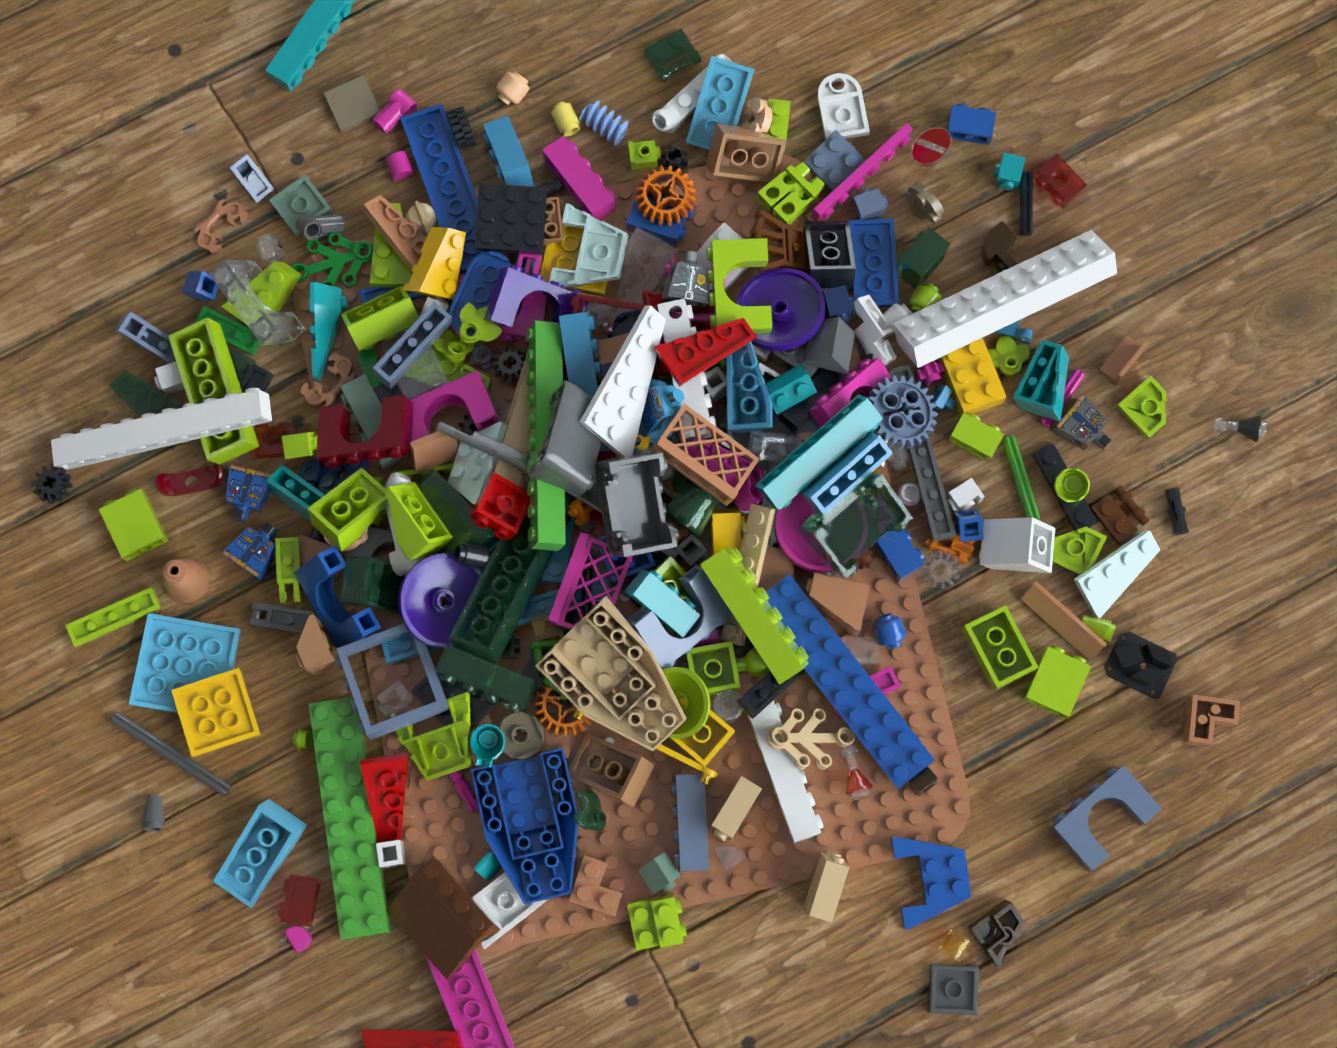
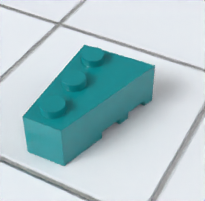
M1044 339L1041 340L1013 396L1020 410L1059 422L1061 421L1069 356L1061 344Z

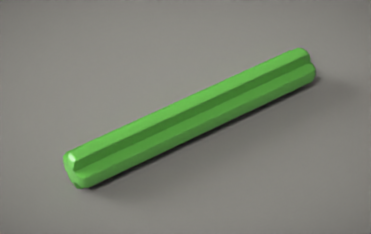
M1014 435L1007 436L1003 439V444L1026 518L1032 517L1039 520L1040 515Z

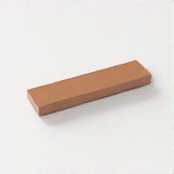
M1037 581L1021 598L1026 605L1089 661L1107 644Z

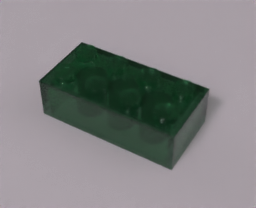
M447 644L435 670L441 682L453 687L455 683L459 684L463 691L475 696L477 692L481 693L485 700L494 704H498L501 701L505 703L507 709L516 713H520V710L527 711L537 687L534 679Z

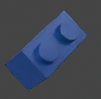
M964 104L952 105L947 126L950 139L989 145L993 136L996 112H992L988 108H969Z
M900 525L878 537L874 542L875 547L898 582L921 569L924 565L923 554L918 548L914 549L910 542L912 540L910 534L905 528L902 530Z

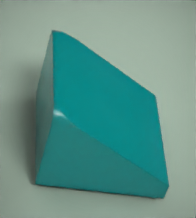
M488 851L474 866V870L489 881L502 866L497 857L491 851Z

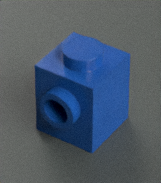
M204 271L188 272L182 293L198 301L215 300L221 279Z

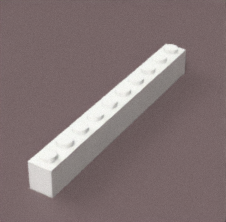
M249 388L245 390L246 393L242 394L229 393L224 395L225 398L221 399L208 398L203 401L204 403L184 404L183 408L180 409L168 408L162 410V413L143 414L139 419L127 418L122 419L121 423L102 424L98 429L85 428L81 429L80 433L61 434L60 438L51 440L53 463L55 467H63L65 470L270 422L272 421L269 394L261 391L259 388Z

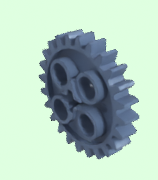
M895 375L890 379L886 377L881 383L879 382L874 386L875 389L869 392L871 397L868 399L883 418L878 423L875 434H881L884 442L887 439L890 440V447L896 443L899 449L905 445L908 449L913 445L918 446L922 441L924 442L929 438L928 435L934 432L932 427L937 424L933 418L938 413L932 411L937 404L930 403L934 396H927L925 394L928 388L920 389V381L917 384H913V377L905 381L904 375L900 376L898 380ZM906 396L911 398L912 403L907 401ZM885 399L890 401L891 406L886 404ZM912 417L917 420L918 425L913 423ZM891 421L896 423L897 428L892 426Z

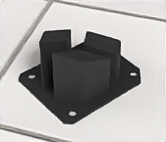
M1128 631L1118 636L1106 661L1105 669L1108 677L1153 699H1158L1162 695L1178 658L1175 653ZM1147 663L1148 669L1142 670L1141 664Z

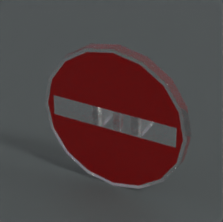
M935 127L921 133L912 146L911 155L913 160L918 165L926 167L942 161L952 148L953 139L949 131L944 128Z

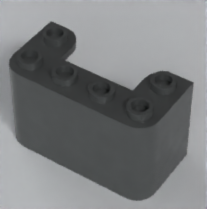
M644 453L601 461L595 465L608 550L613 556L628 557L677 547L678 531L671 523L665 522L667 512L661 498L663 486L662 482L658 479L667 470V461L663 457V453Z

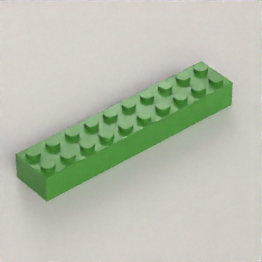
M353 697L309 704L341 940L392 932L390 917L387 912L388 902L383 869L379 867L376 847L378 841L360 766V760L367 759L365 738L358 725V721H361L359 712L354 713L350 700L354 699Z

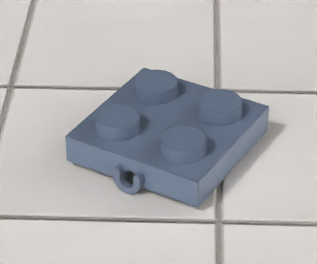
M835 130L804 163L816 174L815 178H820L834 191L866 160L855 149L856 147L850 141L848 142Z

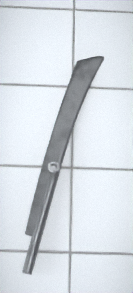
M440 421L436 430L528 473L527 463L530 459L529 455L478 432H474L473 436H470ZM593 487L590 490L587 489L581 496L565 490L566 493L602 513L597 489Z

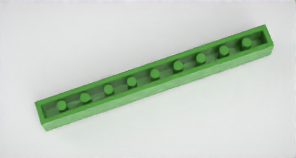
M537 320L526 331V342H529V349L526 353V363H529V371L526 376V384L529 385V393L526 399V405L529 407L527 429H530V437L527 440V450L530 451V459L527 463L528 473H530L533 464H538L539 456L537 454L543 446L552 415V410H550L552 404H549L552 393L563 382L560 323ZM530 477L527 493L531 504L528 506V518H531L528 540L531 541V549L559 551L566 544L565 490Z

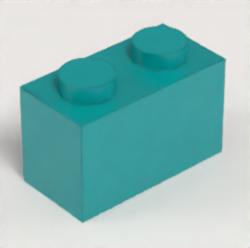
M801 364L766 383L772 408L776 414L817 393L813 382Z

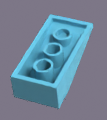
M270 799L258 805L213 882L252 908L298 842L307 824Z

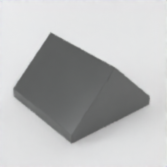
M840 317L824 319L818 332L806 343L803 363L847 374L855 332Z

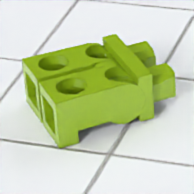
M801 162L795 167L790 165L785 171L758 191L756 201L769 214L772 213V216L780 222L792 225V222L817 201L818 195L823 190L825 184L818 177L809 183L805 177L810 174V169L804 162Z

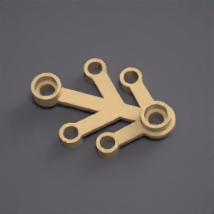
M798 708L789 713V719L782 727H773L767 733V742L770 747L775 750L783 749L794 759L796 768L800 770L810 765V758L806 754H801L791 743H799L816 759L817 767L824 770L831 766L832 758L830 755L824 754L813 743H836L838 746L846 748L855 740V734L849 727H842L836 733H811L818 724L826 719L825 711L820 708L815 709L810 714L809 721L799 733H789L795 724H799L804 719V712ZM794 713L798 714L799 720L794 717ZM815 713L820 715L821 720L816 718ZM775 736L780 738V742L775 739ZM840 736H843L845 738V742L842 741ZM800 758L805 761V765L800 763ZM821 758L826 760L827 765L822 763Z

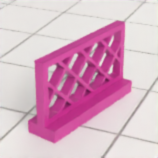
M580 532L548 619L549 624L571 630L577 623L570 624L564 622L567 613L577 609L582 619L583 615L579 608L590 602L595 606V600L605 595L615 606L633 556H628L624 565L615 568L610 558L613 555L607 552V543ZM592 545L602 547L606 555L593 561L590 555ZM589 557L591 562L586 564V561ZM608 558L613 570L600 575L595 564ZM593 566L598 577L585 582L582 572L584 569ZM620 570H622L621 576L618 574ZM615 573L618 584L616 587L607 590L602 579ZM581 579L583 584L578 586L579 580ZM600 580L605 592L592 597L587 586ZM585 587L590 599L577 604L574 598L575 591ZM573 601V603H574L575 606L569 608L570 605H571V602Z

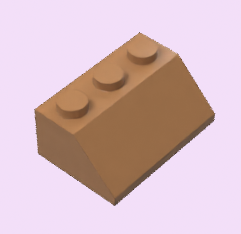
M312 614L308 617L296 646L298 654L295 656L299 666L303 667L304 671H307L308 674L311 673L317 678L338 669V665L335 659L337 653L324 625Z

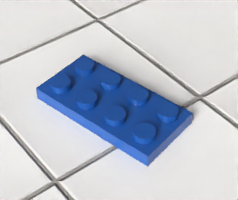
M894 218L849 220L856 266L854 288H852L853 300L855 301L857 298L870 295L878 308L891 307L895 303L899 304Z

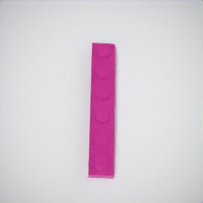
M906 123L814 208L811 218L815 222L820 221L822 218L826 220L834 212L833 208L837 204L842 205L850 197L849 193L853 189L857 191L865 183L864 179L868 175L872 177L881 168L879 165L884 160L888 162L896 154L895 150L899 146L903 148L911 140L909 136L913 128Z

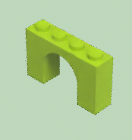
M767 238L712 240L710 247L706 250L707 261H711V270H708L709 284H712L713 292H710L709 306L714 308V315H710L711 329L744 318L755 334H770L772 330L771 306H740L729 299L724 289V279L734 269L766 267L768 263Z

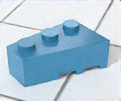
M509 116L483 124L486 132L482 134L486 147H491V150L488 151L492 162L497 163L495 169L499 180L503 179L505 185L534 186L528 162Z

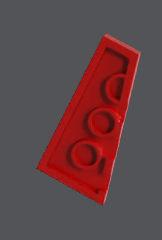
M361 1029L365 1048H463L460 1031Z

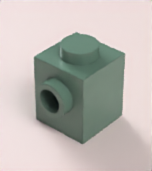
M666 852L657 856L638 870L646 886L653 894L660 890L664 893L676 886L674 881L681 876Z

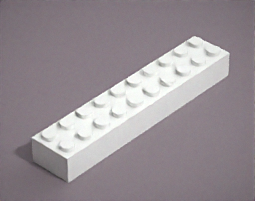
M1092 230L1085 232L894 322L893 326L897 344L919 368L1117 274L1115 252Z

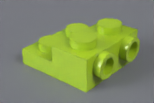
M673 893L627 902L636 951L656 946L663 948L684 943L683 937L687 936L685 923L679 922L678 914L682 913L680 899L675 900Z

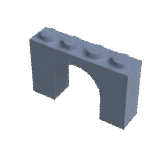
M695 565L679 578L692 603L696 606L694 610L700 614L684 637L669 635L654 612L643 607L627 619L628 623L652 650L662 670L672 667L676 659L681 655L689 653L696 643L708 638L712 630L717 626L725 624L732 615V612L701 566Z
M1115 766L1105 774L1106 780L1101 784L1098 781L1087 790L1090 793L1084 799L1081 797L1077 798L1070 805L1072 810L1066 815L1063 812L1060 813L1052 821L1055 825L1050 829L1088 872L1093 871L1110 856L1093 837L1088 827V815L1095 803L1100 800H1112L1119 803L1140 826L1146 824L1162 810L1125 766H1121L1118 769Z

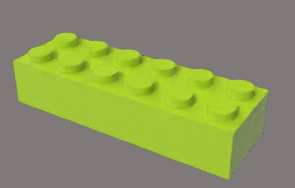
M207 317L168 336L189 403H204L203 401L208 398L221 399L225 398L224 395L229 393L242 394L221 324ZM253 426L200 438L206 459L217 464L227 462L259 447Z
M730 545L700 565L778 683L781 684L803 670L809 664L807 661L809 656L802 646L798 647L794 639L796 637L789 627L785 628L781 622L783 617L776 607L772 608L767 601L770 599L763 587L759 588L755 583L756 576L749 567L745 568L741 562L743 557L736 547L733 549Z

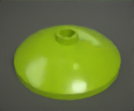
M683 667L663 669L662 671L687 718L668 738L681 739L692 736L704 726L710 712V696L707 687L702 679L689 669ZM682 697L686 700L685 705L681 703Z

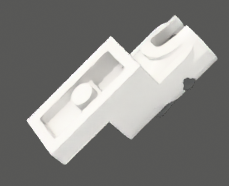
M870 295L857 298L854 301L855 311L864 321L854 330L855 336L859 341L858 349L870 360L880 357L886 367L897 358L889 341L885 339L894 331L889 327L885 317Z

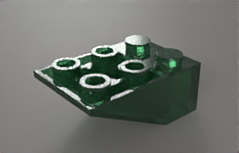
M348 556L341 602L366 609L370 607L371 610L400 615L398 593L405 575H397L391 563L372 557Z

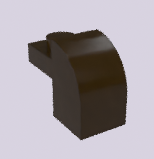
M1003 221L988 232L981 249L985 265L988 266L994 261L995 267L999 272L1017 265L1014 259L1006 252L1014 244L1017 237Z

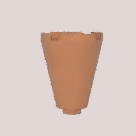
M180 558L171 560L164 566L163 586L168 596L176 602H195L202 598L208 590L209 573L200 561L194 558Z

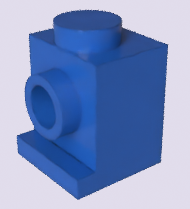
M977 509L954 512L955 528L961 542L984 539L982 516Z

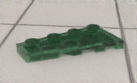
M126 370L109 385L140 418L143 414H159L164 409H180L184 405ZM178 444L170 445L169 447L173 450Z

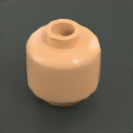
M516 71L513 73L507 72L496 86L497 91L500 93L498 97L508 105L510 102L519 104L529 91V86L527 85L529 81Z

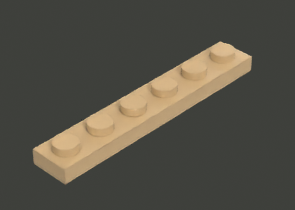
M751 504L740 553L743 557L741 562L745 568L749 567L756 576L754 581L758 586L775 509ZM732 614L723 625L720 640L732 641L733 644L744 646L747 635Z

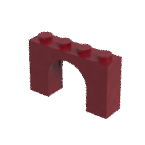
M405 395L382 398V414L379 429L370 439L362 443L350 442V413L341 404L319 407L316 458L326 467L336 468L343 464L357 465L363 461L378 462L384 458L399 459L402 456L411 455L413 403Z

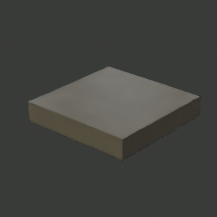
M364 75L323 92L342 133L371 121L380 112Z

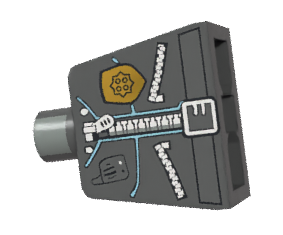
M685 251L683 262L677 261L671 265L662 293V301L671 302L685 299L687 305L704 308L710 304L708 267L697 265L698 253Z

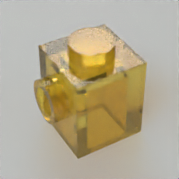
M550 614L531 618L536 641L560 639L565 636L564 631L568 629L549 624Z

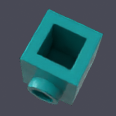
M1003 153L1000 164L996 163L993 176L997 177L995 185L1000 186L1004 190H1017L1021 180L1025 157Z

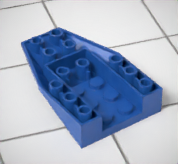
M564 748L542 752L538 756L500 765L492 764L490 768L482 766L470 769L485 839L523 903L526 905L572 894L579 815Z

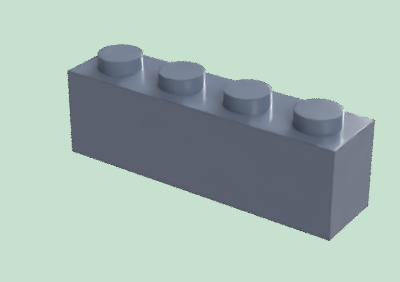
M434 302L373 367V375L391 390L452 323V316Z
M702 774L676 775V781H671L672 795H677V805H673V819H678V829H674V843H679V852L675 853V867H680V872L709 871L705 779L703 783L700 782Z

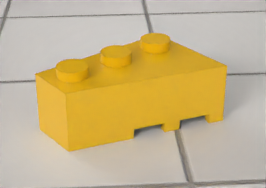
M431 227L420 251L422 255L418 264L413 266L411 270L413 272L409 283L404 285L403 290L430 297L453 300L456 295L466 232L451 228Z
M737 508L709 509V516H711V557L730 545L733 549L736 547L740 552L743 541L741 539V530H745L744 516H740Z

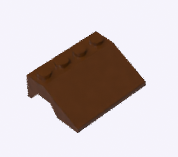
M434 856L414 873L387 909L392 918L447 980L470 959L472 951L483 940L501 930Z

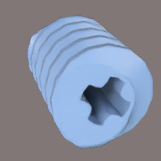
M599 100L594 104L589 103L582 111L579 121L582 123L586 122L587 127H593L594 132H600L601 137H607L608 142H614V146H617L628 130L629 121L626 120L621 124L622 116L619 115L614 119L615 111L613 110L606 114L607 106L605 105L599 109Z

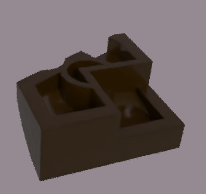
M1005 899L968 926V928L992 962L999 967L1003 963L1001 959L1007 948H1011L1014 936L1020 931L1024 920L1013 903Z

